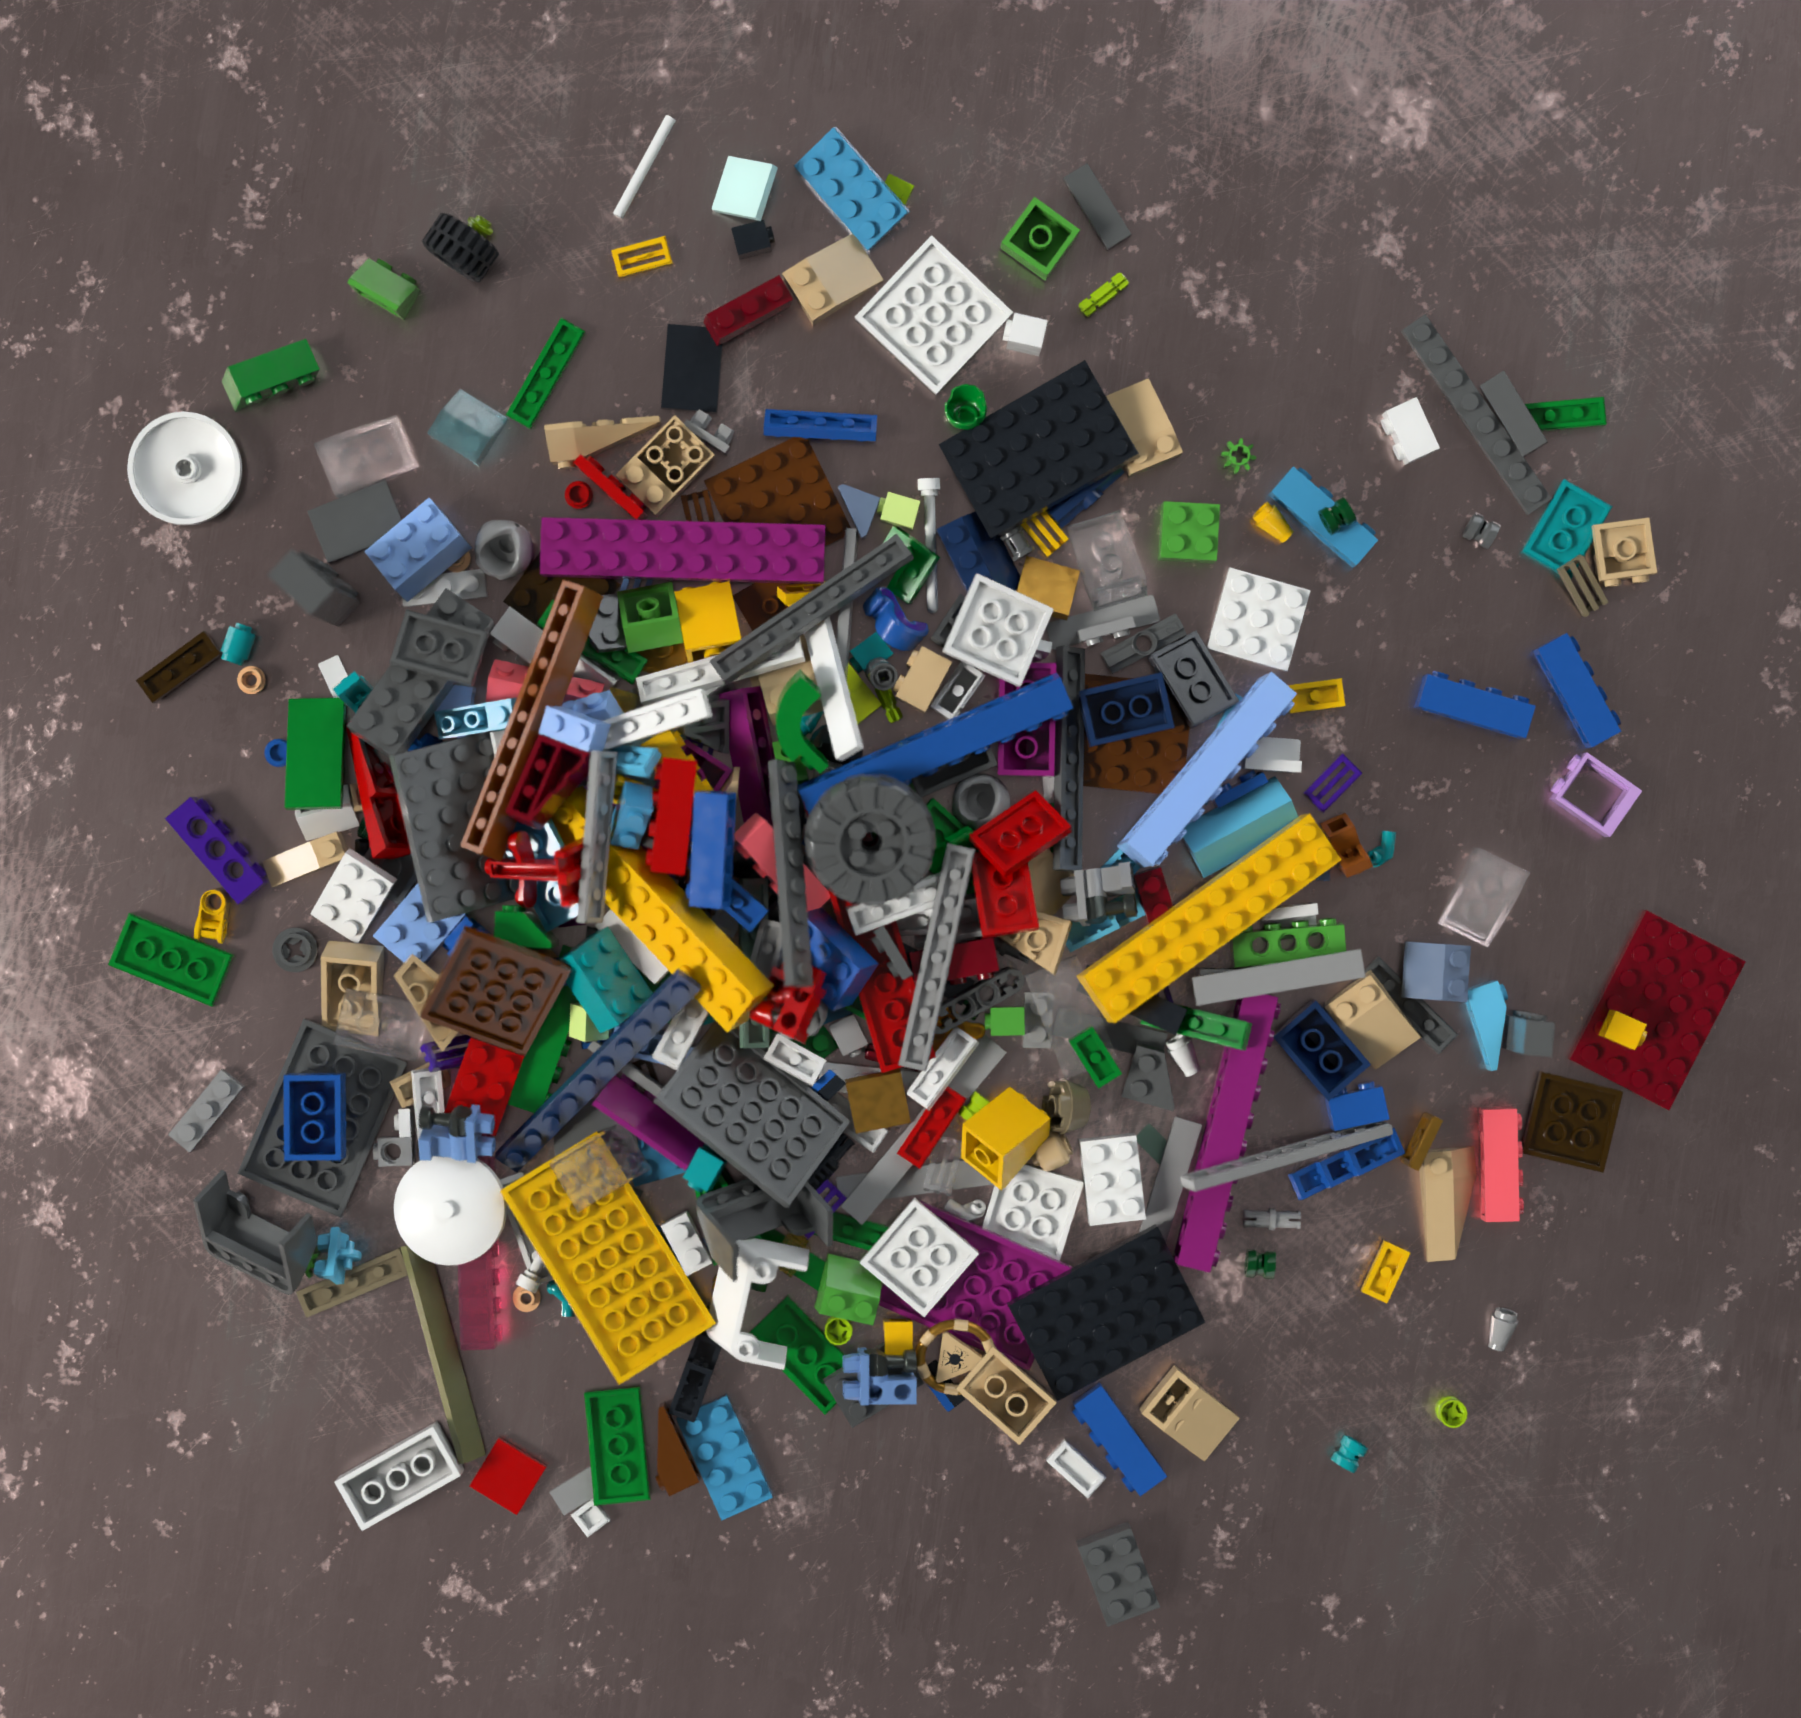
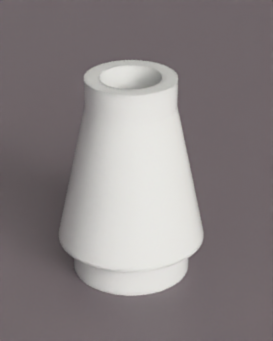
M1178 1034L1166 1042L1168 1047L1166 1049L1167 1053L1181 1068L1186 1077L1200 1071L1191 1038Z

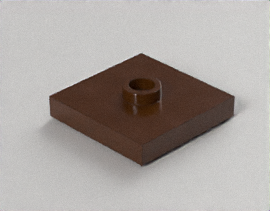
M755 582L733 595L752 631L788 608L777 597V586L790 585V583Z

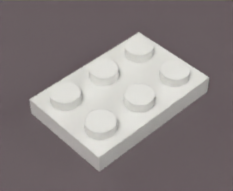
M349 848L310 914L352 942L359 943L397 878Z

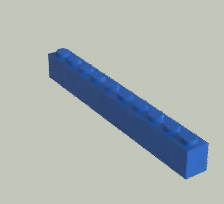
M1056 672L797 785L807 812L810 814V811L825 790L852 775L862 773L864 775L883 774L896 778L908 785L912 782V778L921 774L923 777L932 775L938 771L937 767L946 763L948 765L957 764L964 760L963 756L969 753L979 754L988 750L992 743L999 740L1001 743L1010 741L1016 737L1015 733L1024 729L1026 731L1035 730L1041 727V722L1047 719L1057 720L1068 715V710L1073 709L1061 677Z

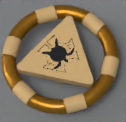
M950 1319L935 1324L920 1338L916 1348L917 1370L923 1381L934 1390L949 1395H962L956 1390L959 1384L944 1383L943 1381L971 1371L983 1356L949 1333L948 1330L968 1331L981 1340L986 1353L992 1346L995 1347V1344L986 1330L976 1323L968 1320ZM942 1333L935 1378L929 1370L925 1355L927 1347L937 1335Z

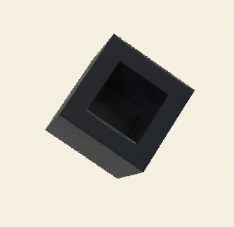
M764 219L731 228L739 260L772 252L770 244L775 243L772 227H766Z

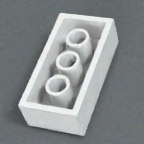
M438 1421L340 1475L334 1483L361 1531L458 1478L465 1469L462 1464L458 1463L455 1451Z

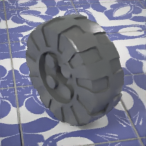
M862 773L846 777L845 780L836 785L833 784L819 797V800L810 811L807 820L805 849L814 874L821 884L834 895L850 903L858 902L865 906L884 905L886 901L895 898L899 900L914 890L913 887L921 879L925 878L932 865V858L936 849V830L927 805L911 787L887 775H864ZM876 832L874 840L870 842L862 840L866 833Z

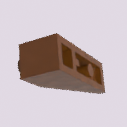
M663 1402L658 1408L657 1472L659 1475H656L655 1478L661 1491L666 1490L668 1495L672 1496L699 1483L701 1476L673 1416L668 1413L669 1408L666 1402Z

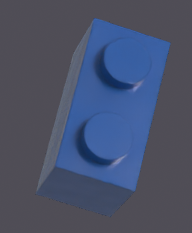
M1374 1081L1357 1084L1358 1089L1347 1091V1087H1345L1330 1101H1327L1324 1097L1331 1129L1338 1131L1389 1120L1383 1086L1375 1085Z

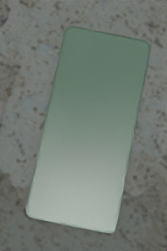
M1147 1124L1136 1136L1137 1143L1160 1165L1167 1140L1151 1124Z

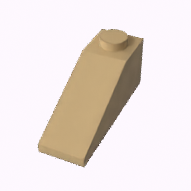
M334 832L262 862L271 886L276 887L339 863L348 847L342 832Z

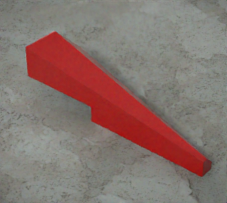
M347 723L346 729L372 858L397 859L409 855L411 850L393 773L386 762H380L374 752L375 748L354 735L347 727Z

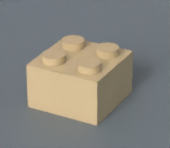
M923 646L920 651L914 649L906 665L910 667L906 676L901 674L893 688V691L897 692L895 699L925 714L952 662Z

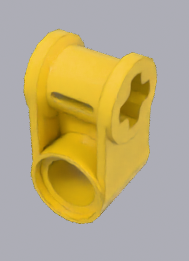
M215 888L206 891L202 895L194 927V939L199 940L203 937L217 940L221 944L224 943L228 930V916L231 904V897L226 890ZM212 894L218 895L222 900L219 909L213 908L210 904Z

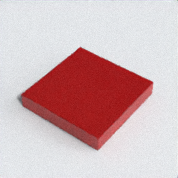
M499 1437L469 1487L518 1515L547 1465Z

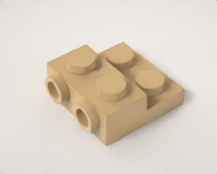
M1650 518L1591 526L1595 548L1593 559L1598 583L1604 582L1605 587L1622 585L1621 580L1632 579L1633 584L1650 581L1649 576L1657 573Z

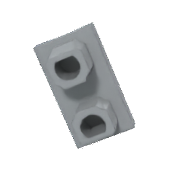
M700 409L690 421L685 420L684 424L705 445L708 444L727 456L731 450L729 444L734 435L732 429L721 423L714 436L705 430L712 417Z

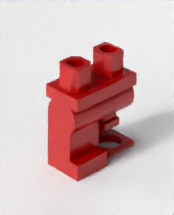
M782 963L780 969L773 966L768 980L774 986L767 994V1000L761 1001L750 1010L749 1017L759 1024L805 1044L809 1035L806 1032L820 1005L821 998L823 999L826 993L821 988L826 973L812 967V987L785 986L784 963ZM776 1011L779 1013L780 1011V1014L776 1022L774 1023L772 1012Z

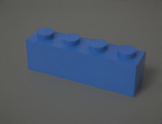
M1565 633L1533 650V653L1586 749L1592 748L1620 733L1621 730L1618 725L1621 724V721L1614 710H1609L1605 702L1608 698L1600 685L1596 686L1591 676L1594 675L1590 664L1587 661L1583 662L1578 653L1581 649L1577 640L1573 636L1569 637L1568 633Z
M1433 671L1432 675L1426 674L1423 676L1414 708L1515 738H1527L1536 707L1535 705L1528 704L1530 699L1518 695H1513L1512 699L1502 696L1503 691L1491 687H1486L1485 691L1475 688L1476 683L1464 679H1459L1458 683L1448 680L1449 675Z
M702 790L695 792V796H693L692 813L694 816L693 825H691L689 840L692 842V853L688 857V869L691 870V876L686 888L689 906L724 909L731 906L737 793Z
M1100 1381L1073 1400L1075 1409L1072 1411L1081 1425L1086 1422L1092 1431L1089 1433V1436L1097 1447L1103 1445L1109 1454L1105 1458L1114 1470L1120 1468L1125 1477L1121 1480L1131 1493L1136 1490L1139 1496H1142L1167 1477L1161 1465Z

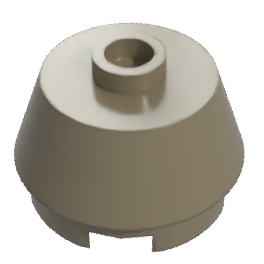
M1064 1078L1059 1081H1050L1047 1084L1051 1088L1049 1096H1043L1042 1110L1051 1118L1050 1132H1058V1134L1063 1135L1085 1127L1091 1112L1088 1090Z

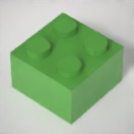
M1034 197L1001 242L1000 249L1046 281L1078 237L1080 229Z
M1164 501L1161 504L1158 560L1214 564L1217 561L1220 504Z

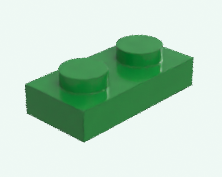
M1092 1025L1068 1039L1098 1089L1122 1074Z

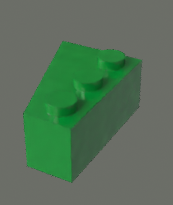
M303 339L228 366L222 379V384L234 411L237 412L271 396L281 395L296 385L301 387L314 382L320 369L307 339Z

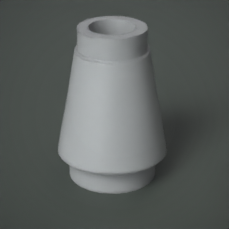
M1497 1307L1495 1313L1491 1314L1489 1348L1496 1351H1505V1347L1519 1323L1516 1320L1518 1316L1516 1312Z

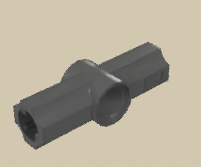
M1175 613L1101 652V655L1111 674H1114L1187 634ZM1144 636L1150 640L1151 647L1148 651L1144 652L1137 648L1136 641L1138 637Z

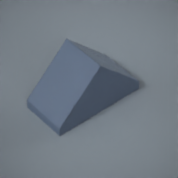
M845 484L839 485L838 490L861 540L867 538L880 497Z

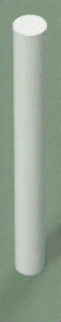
M666 115L613 212L618 218L623 219L672 129L676 121L674 118Z

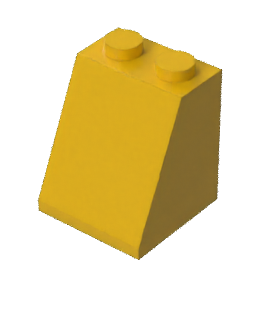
M717 581L707 586L696 588L685 587L680 591L674 592L688 663L718 655L741 639L730 581Z
M1008 1087L963 1123L961 1158L1002 1191L1049 1137L1051 1118L1044 1110L1038 1109L1030 1103L1025 1095Z

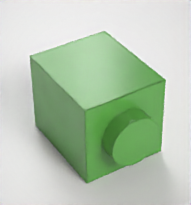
M1024 1006L990 1007V1013H984L985 1030H990L991 1036L1025 1035Z

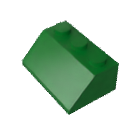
M520 905L503 906L501 911H495V937L522 947L554 948L559 946L557 937L551 931H545L540 919L533 911H526V908H522Z

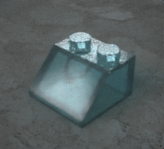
M460 389L442 408L427 434L467 460L480 466L508 421V418Z

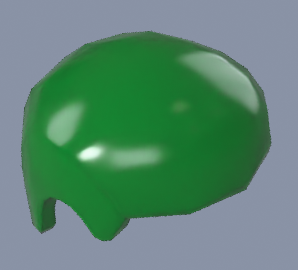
M963 384L954 387L951 390L948 401L945 402V413L948 422L955 428L971 430L980 425L987 414L984 392L976 385Z

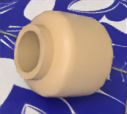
M1050 1132L1049 1137L1031 1157L1035 1167L1041 1166L1044 1171L1051 1172L1069 1163L1070 1155L1073 1154L1066 1135Z

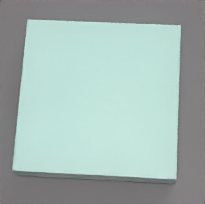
M728 156L712 210L717 213L761 221L778 167L769 163Z

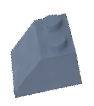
M1405 941L1401 997L1467 1002L1471 946Z

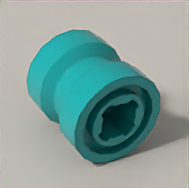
M1344 1434L1340 1441L1341 1447L1338 1451H1334L1330 1459L1344 1469L1355 1473L1359 1467V1457L1365 1456L1368 1448Z

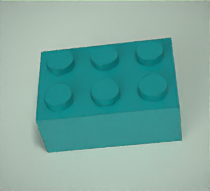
M608 926L589 935L558 959L571 966V972L565 982L600 1034L620 1025L653 994Z

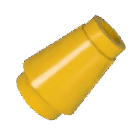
M1264 503L1252 516L1256 521V526L1281 543L1285 542L1294 532L1275 504Z

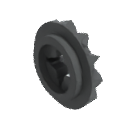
M289 928L282 931L276 937L272 948L274 960L282 969L288 972H301L308 969L315 962L318 954L316 940L309 931L301 928ZM302 940L303 942L301 943L300 950L303 952L302 954H304L305 957L295 955L294 957H291V959L289 960V957L291 956L290 953L292 950L289 948L286 942L288 944L296 945Z

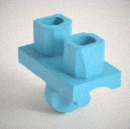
M331 1227L330 1233L318 1235V1250L321 1253L328 1252L327 1260H316L314 1274L319 1278L330 1279L333 1283L339 1285L344 1284L345 1271L352 1270L353 1262L360 1261L362 1253L354 1250L355 1242L349 1241V1235L340 1232L341 1228Z

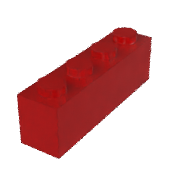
M663 757L662 763L657 762L655 779L660 780L659 791L653 792V808H657L656 820L650 819L649 836L654 837L653 848H647L646 865H651L650 872L685 875L697 761Z

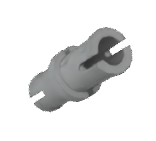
M1269 1208L1268 1211H1243V1217L1255 1218V1220H1243L1244 1228L1266 1227L1268 1230L1275 1231V1228L1300 1229L1301 1222L1289 1221V1219H1301L1300 1211L1283 1212L1276 1211L1274 1208Z

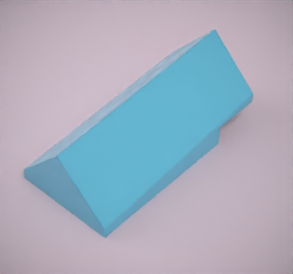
M1276 776L1268 779V783L1220 808L1210 810L1201 815L1195 822L1192 821L1190 824H1187L1184 827L1187 832L1182 839L1203 878L1239 860L1295 820L1298 815L1291 798Z

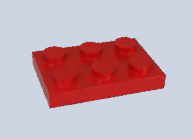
M581 454L576 458L573 463L635 520H645L648 517L644 512L647 508L645 504L633 493L628 497L623 492L626 489L624 485L612 474L608 478L602 474L605 469L591 455L587 459Z
M1035 790L971 833L969 838L970 842L1006 878L1072 833V826Z
M981 852L974 853L971 873L982 938L1039 930L1028 863L1005 878Z
M471 1037L444 1113H451L458 1105L471 1108V1105H480V1113L494 1115L495 1125L491 1135L496 1136L524 1056Z

